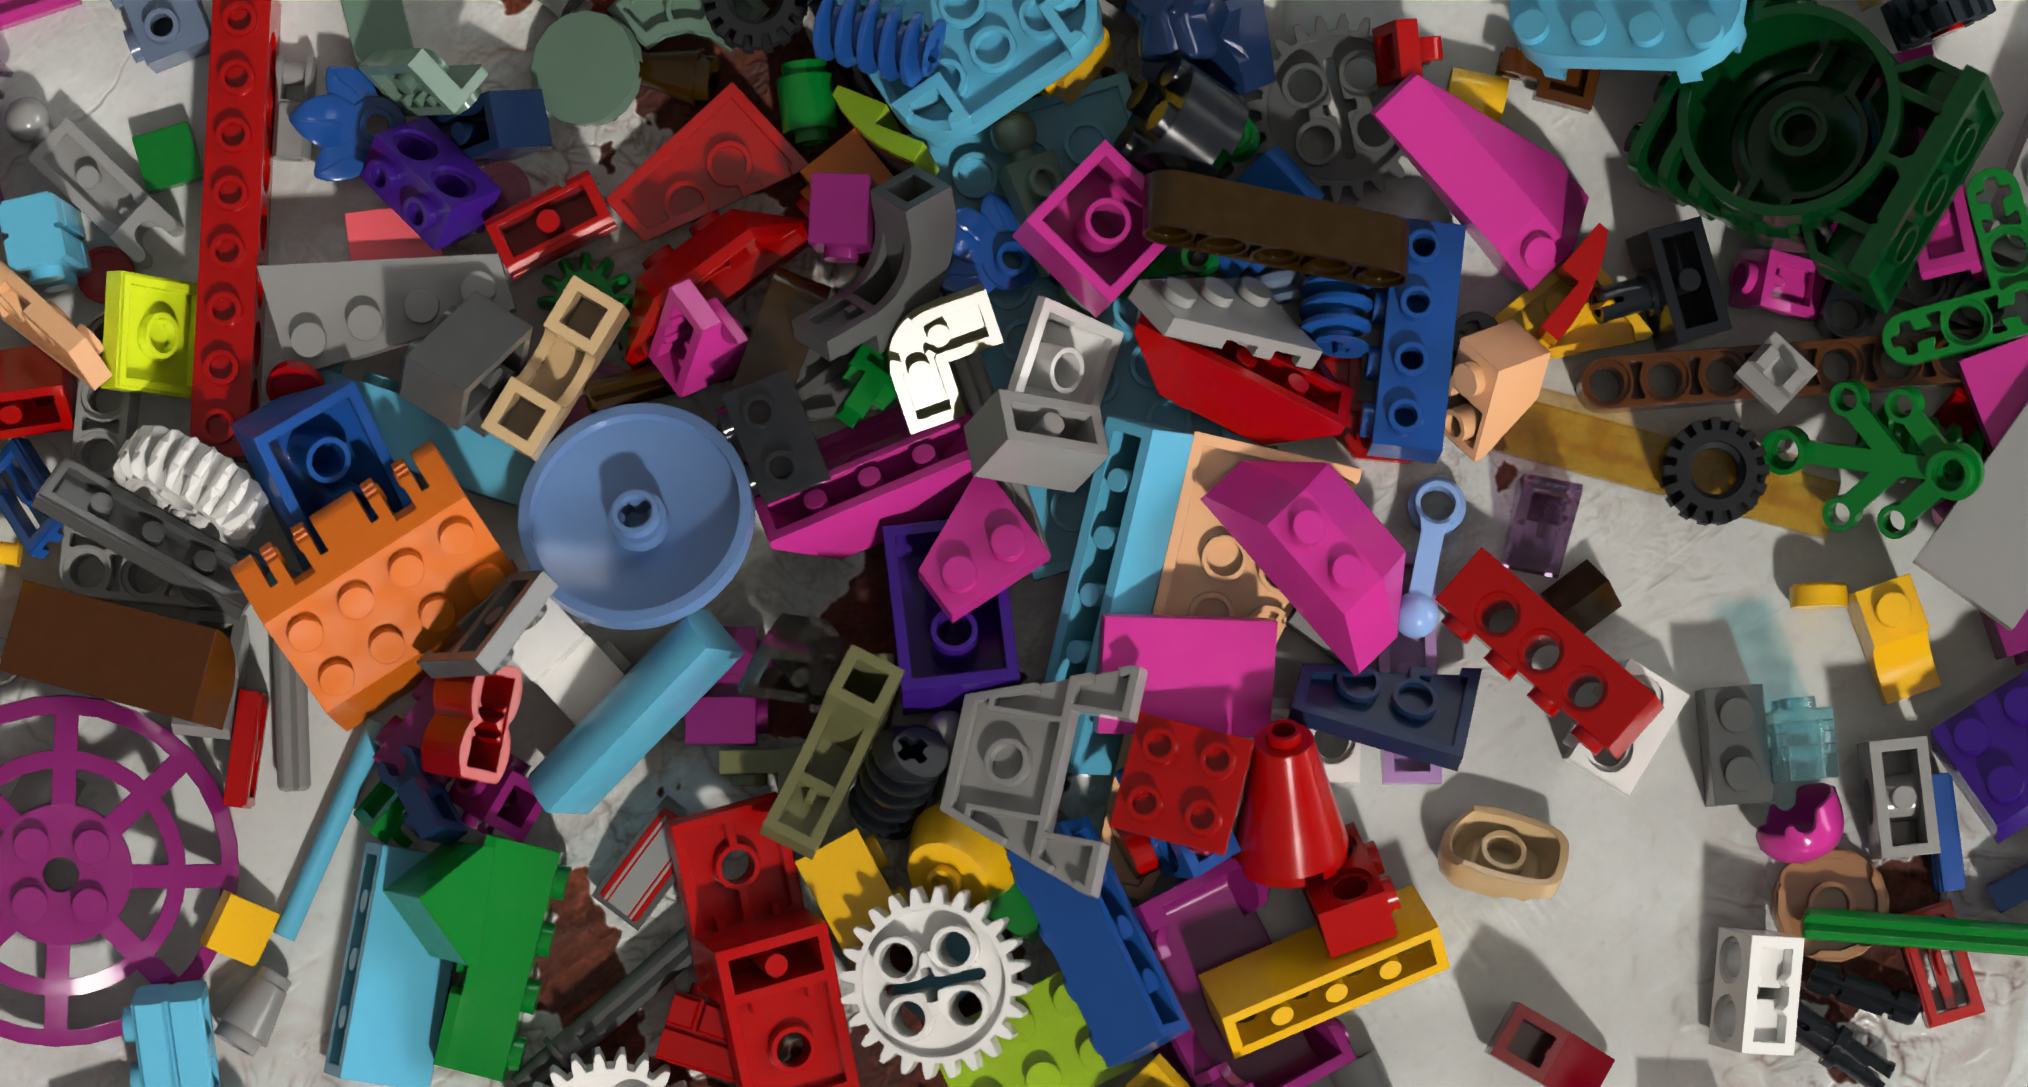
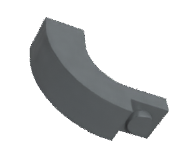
M916 165L869 190L875 219V239L869 259L857 278L843 291L791 320L795 340L829 361L850 353L862 343L879 354L886 351L890 338L899 322L913 309L933 301L945 279L951 262L956 236V211L952 186Z

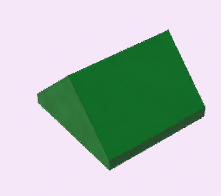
M456 841L451 846L441 844L383 890L430 956L478 967L495 847Z

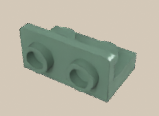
M426 48L371 51L358 66L361 72L387 99H390L399 106L404 116L461 114L479 98L481 90L478 87L489 75V72L481 64L448 66L439 55Z

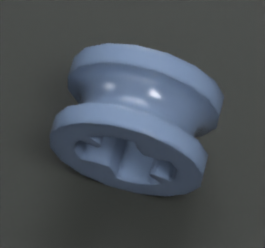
M1282 270L1255 277V279L1264 283L1271 290V298L1279 306L1304 299L1301 295V290L1295 285L1296 279L1300 277L1299 272Z

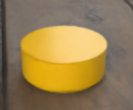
M1843 582L1792 584V587H1789L1790 609L1824 610L1849 607L1848 586Z

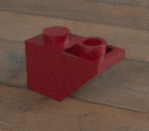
M1515 1001L1511 1002L1484 1050L1486 1054L1544 1087H1600L1615 1062V1059L1520 1002Z

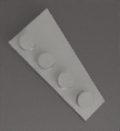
M499 253L257 266L284 360L304 362L315 368L318 372L409 345L417 338L423 340L436 328L439 319L449 307L455 306L458 308L475 291L509 312H517Z

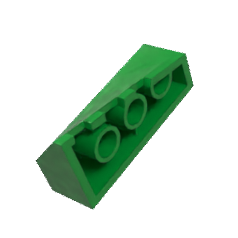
M486 834L484 846L495 847L479 963L478 967L457 963L456 972L461 973L459 985L453 984L449 993L433 1065L502 1082L508 1079L510 1070L519 1072L524 1060L528 1038L519 1036L524 1013L534 1015L538 1005L543 981L533 978L539 956L546 958L550 956L557 924L548 922L553 900L563 901L565 898L572 867L563 865L566 854L564 852Z

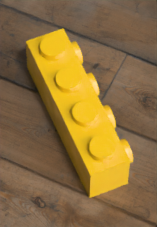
M1411 884L1396 891L1401 909L1391 913L1397 936L1330 958L1317 925H1314L1199 974V981L1210 1015L1234 1059L1450 968L1440 928L1414 885Z

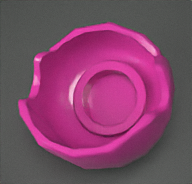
M1826 783L1803 785L1797 789L1795 805L1791 809L1781 810L1775 804H1772L1768 811L1766 823L1759 826L1756 830V839L1760 850L1770 858L1782 863L1796 864L1809 862L1830 853L1839 844L1844 831V814L1836 787Z

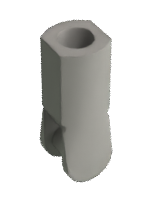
M277 56L271 158L274 160L286 162L311 161L312 142L304 138L293 127L288 118L289 114L297 106L315 97L317 62L315 57H307L306 62H288L286 56ZM286 84L304 85V100L286 99Z

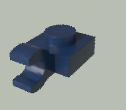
M405 744L400 748L402 755L406 759L404 772L400 775L394 764L382 761L377 765L378 775L385 785L397 788L395 791L405 808L402 811L404 822L416 837L451 846L468 834V831L444 785L434 782L430 773L423 771L421 749Z

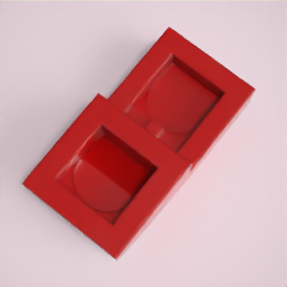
M1600 223L1555 273L1572 290L1535 332L1552 348L1571 327L1584 307L1599 274L1608 230Z

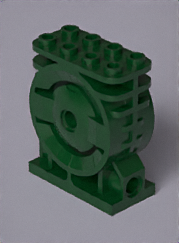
M1747 0L1744 16L1747 37L1740 54L1732 51L1721 63L1701 72L1703 81L1680 84L1676 71L1673 73L1667 72L1661 78L1653 96L1654 105L1643 123H1636L1626 138L1624 153L1628 155V168L1641 187L1653 193L1659 190L1665 193L1671 202L1681 207L1690 205L1696 209L1700 216L1710 221L1718 219L1752 242L1778 251L1809 253L1813 264L1821 276L1861 295L1866 305L1887 314L1916 265L1919 256L1925 246H1927L1941 219L2004 115L1987 73L1967 64L1961 70L1931 55L1899 64L1891 52L1867 27L1843 12L1818 5L1815 0ZM1821 56L1820 60L1818 61L1817 65L1815 66L1811 74H1801L1807 73L1809 69L1813 66V64L1817 61V59ZM1879 76L1884 83L1870 100L1879 120L1880 143L1866 164L1871 152L1872 133L1868 117L1861 103ZM1747 106L1738 128L1737 149L1740 161L1749 176V180L1738 196L1737 193L1741 183L1733 166L1731 148L1737 121ZM1918 127L1927 130L1920 144ZM1806 129L1817 131L1814 139L1809 144L1801 147L1790 145L1792 138L1798 132Z

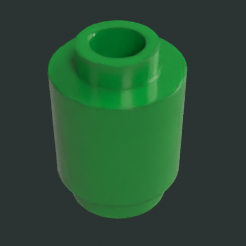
M800 59L783 63L781 65L782 77L776 80L782 135L794 138L795 146L812 147L829 143V134L839 131L840 127L837 102L832 95L835 90L834 74L828 72L827 61Z

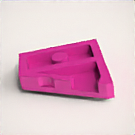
M973 476L918 569V574L922 584L951 623H954L1048 562L1049 551L996 480Z

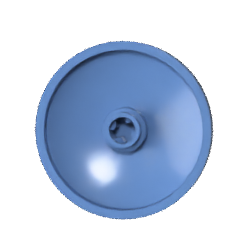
M632 403L614 406L597 411L569 426L545 448L537 462L533 465L525 481L518 509L519 539L530 570H543L558 585L550 598L562 609L585 622L618 630H641L664 626L683 619L707 605L730 583L738 572L750 547L755 524L754 495L746 469L732 444L727 442L725 436L718 429L701 417L677 407L657 403Z

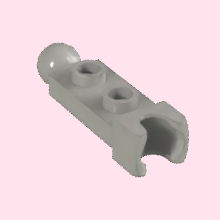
M22 97L10 103L4 117L6 130L18 141H34L38 145L26 159L142 269H148L153 264V257L146 251L142 243L143 235L147 230L159 227L173 237L182 235L184 227L69 118L65 117L53 128L50 125L49 110L37 98Z

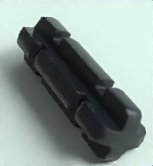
M1814 961L1806 978L1805 987L1811 992L1825 997L1833 994L1835 995V1000L1880 1016L1886 1013L1888 1014L1887 1019L1904 1025H1912L1920 1010L1921 998L1918 995L1901 989L1893 992L1890 985L1848 970L1840 973L1839 967L1822 961Z

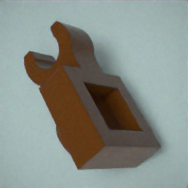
M1505 47L1504 52H1500L1495 75L1536 83L1532 100L1586 114L1592 109L1601 69H1568L1566 81L1545 77L1542 69L1525 58L1521 50Z

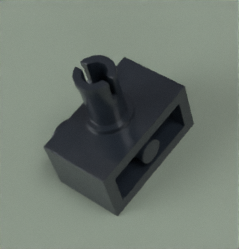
M1701 216L1646 230L1626 239L1635 278L1602 287H1593L1589 295L1590 306L1609 300L1614 302L1612 305L1591 311L1596 322L1601 325L1611 320L1645 312L1649 327L1654 333L1652 338L1656 351L1711 337L1732 329Z

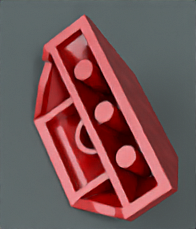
M733 208L720 215L717 210H713L696 221L688 229L693 237L674 250L670 244H667L650 255L641 264L646 271L637 277L625 353V360L632 370L646 367L652 363L648 354L671 286L690 279L706 301L717 297L724 308H726L775 272L777 266L782 267L810 246L808 243L809 219Z
M1138 310L1133 331L1158 394L1173 401L1176 405L1189 409L1225 427L1228 431L1241 435L1261 446L1341 435L1346 428L1354 389L1345 381L1336 380L1328 367L1320 359H1318L1311 370L1295 366L1291 360L1292 356L1287 353L1276 351L1272 358L1267 360L1252 356L1247 347L1230 340H1226L1223 347L1219 349L1167 337Z

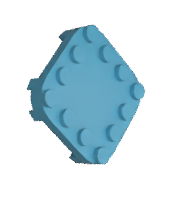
M838 0V4L842 5L844 0ZM860 0L859 11L864 12L870 0ZM880 0L881 18H886L892 6L900 5L903 8L902 24L907 25L913 14L919 11L925 16L924 31L926 32L930 31L938 18L945 19L946 36L934 71L928 75L924 82L915 88L905 86L902 83L901 76L895 81H887L880 76L879 70L868 76L897 119L911 133L926 139L934 147H945L952 142H958L979 133L1079 66L1104 38L1102 8L1098 0Z
M1510 0L1509 24L1518 48L1521 49L1525 58L1542 69L1545 77L1566 81L1568 69L1676 71L1680 84L1703 81L1701 72L1721 63L1732 51L1740 54L1747 37L1744 26L1747 0Z

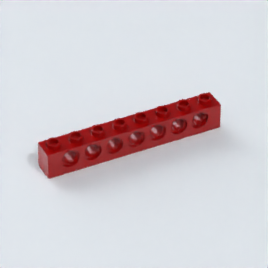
M213 0L189 437H197L200 442L209 447H215L217 452L225 457L233 458V462L248 463L230 424L257 410L261 405L266 296L257 266L268 265L273 175L271 153L275 67L277 56L279 55L281 4L278 0Z

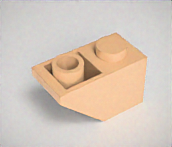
M1514 319L1462 337L1450 378L1444 435L1474 462L1483 459L1539 397L1551 351Z

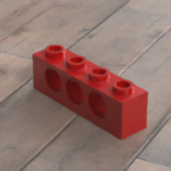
M1483 547L1476 552L1435 598L1447 613L1441 622L1465 644H1468L1473 637L1479 640L1490 650L1484 657L1485 661L1508 681L1518 674L1533 688L1529 691L1527 697L1551 718H1554L1561 711L1573 721L1576 726L1571 730L1570 734L1595 756L1604 748L1618 760L1664 708L1652 691ZM1502 609L1515 610V621L1508 630L1499 633L1489 630L1490 620L1496 612ZM1548 645L1559 648L1558 659L1550 668L1538 670L1532 667V659L1538 649ZM1591 682L1602 685V696L1597 703L1589 707H1580L1575 704V696L1580 687Z

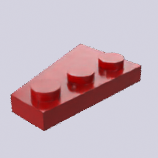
M731 82L604 200L643 243H646L700 219L713 210H720L799 174L809 163L745 94Z

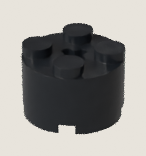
M1176 56L1152 84L1147 80H1143L1132 91L1126 103V109L1132 114L1126 127L1117 137L1113 147L1135 169L1145 175L1153 171L1173 169L1216 177L1221 170L1212 164L1222 149L1231 154L1234 152L1245 130L1249 108L1247 103L1242 101L1228 87L1183 57Z

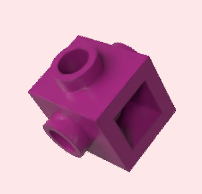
M510 753L505 772L496 785L455 778L448 794L454 804L465 810L461 816L463 823L484 835H492L496 828L523 843L543 809L530 788L529 777L526 776L531 765Z

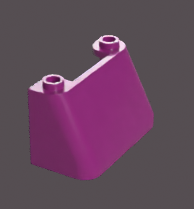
M1232 857L1195 879L1189 878L1133 907L1191 1028L1188 1032L1153 1050L1152 1054L1156 1057L1160 1053L1191 1087H1306L1357 1059L1350 1046L1349 1033L1345 1025L1338 1018L1333 1017L1234 1059L1210 1015L1198 977L1199 974L1272 944L1256 910L1262 908L1267 903L1270 887L1250 881L1242 874V866L1237 860L1234 863Z

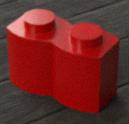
M506 665L499 672L490 676L435 678L433 687L435 715L427 725L421 746V763L424 772L495 785L500 781L507 767L510 755L511 740L508 726L518 711L522 696L520 668Z

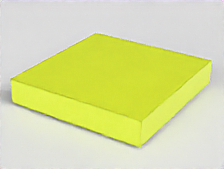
M122 270L107 271L103 346L105 350L102 352V361L112 376L100 388L191 400L198 283Z

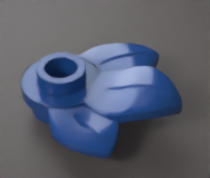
M348 66L328 67L325 76L328 94L304 101L289 114L288 118L293 127L304 138L322 147L315 162L314 176L324 181L338 182L353 179L360 175L374 136H371L366 130V122L370 116L375 114L384 116L388 124L387 129L405 123L403 112H401L399 106L390 99L378 96L373 83L360 70Z
M989 191L983 197L979 211L972 208L955 207L956 236L953 250L954 256L951 258L947 274L940 288L953 294L983 283L988 294L995 288L1003 291H1018L1028 286L1037 275L1038 270L1031 254L1012 237L1019 228V225L1008 199ZM1003 253H1014L1020 260V267L1018 269L1008 268L1003 262Z

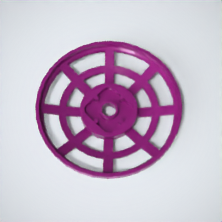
M70 694L34 696L0 705V726L33 716L55 715L53 750L39 751L17 757L0 766V787L22 775L43 769H53L51 803L33 807L19 814L0 793V829L3 831L0 835V946L16 932L31 940L46 944L45 978L17 971L0 962V982L30 994L45 996L44 1029L23 1027L0 1019V1037L18 1043L50 1047L87 1045L124 1035L122 1018L89 1028L68 1030L69 996L83 995L105 989L127 978L136 970L151 984L169 983L170 985L176 982L200 980L206 973L218 952L203 945L193 962L180 977L155 953L163 945L176 923L183 902L185 888H220L219 899L224 889L237 894L240 876L238 844L229 808L222 805L223 796L213 776L194 751L167 727L135 709L101 698ZM79 715L97 717L128 727L155 742L170 756L143 780L135 772L114 760L90 752L77 751ZM77 770H85L104 776L124 787L130 794L107 816L90 807L75 803ZM185 773L189 775L198 787L212 815L220 844L221 864H186L185 850L179 828L169 808L161 799ZM146 811L153 817L162 835L168 864H132L129 847L122 834ZM57 857H65L72 860L79 871L76 883L64 890L54 889L49 886L44 879L43 870L50 860ZM131 888H167L160 915L149 934L142 941L118 917L127 903ZM101 933L124 956L118 963L100 972L78 978H69L70 944L86 941Z

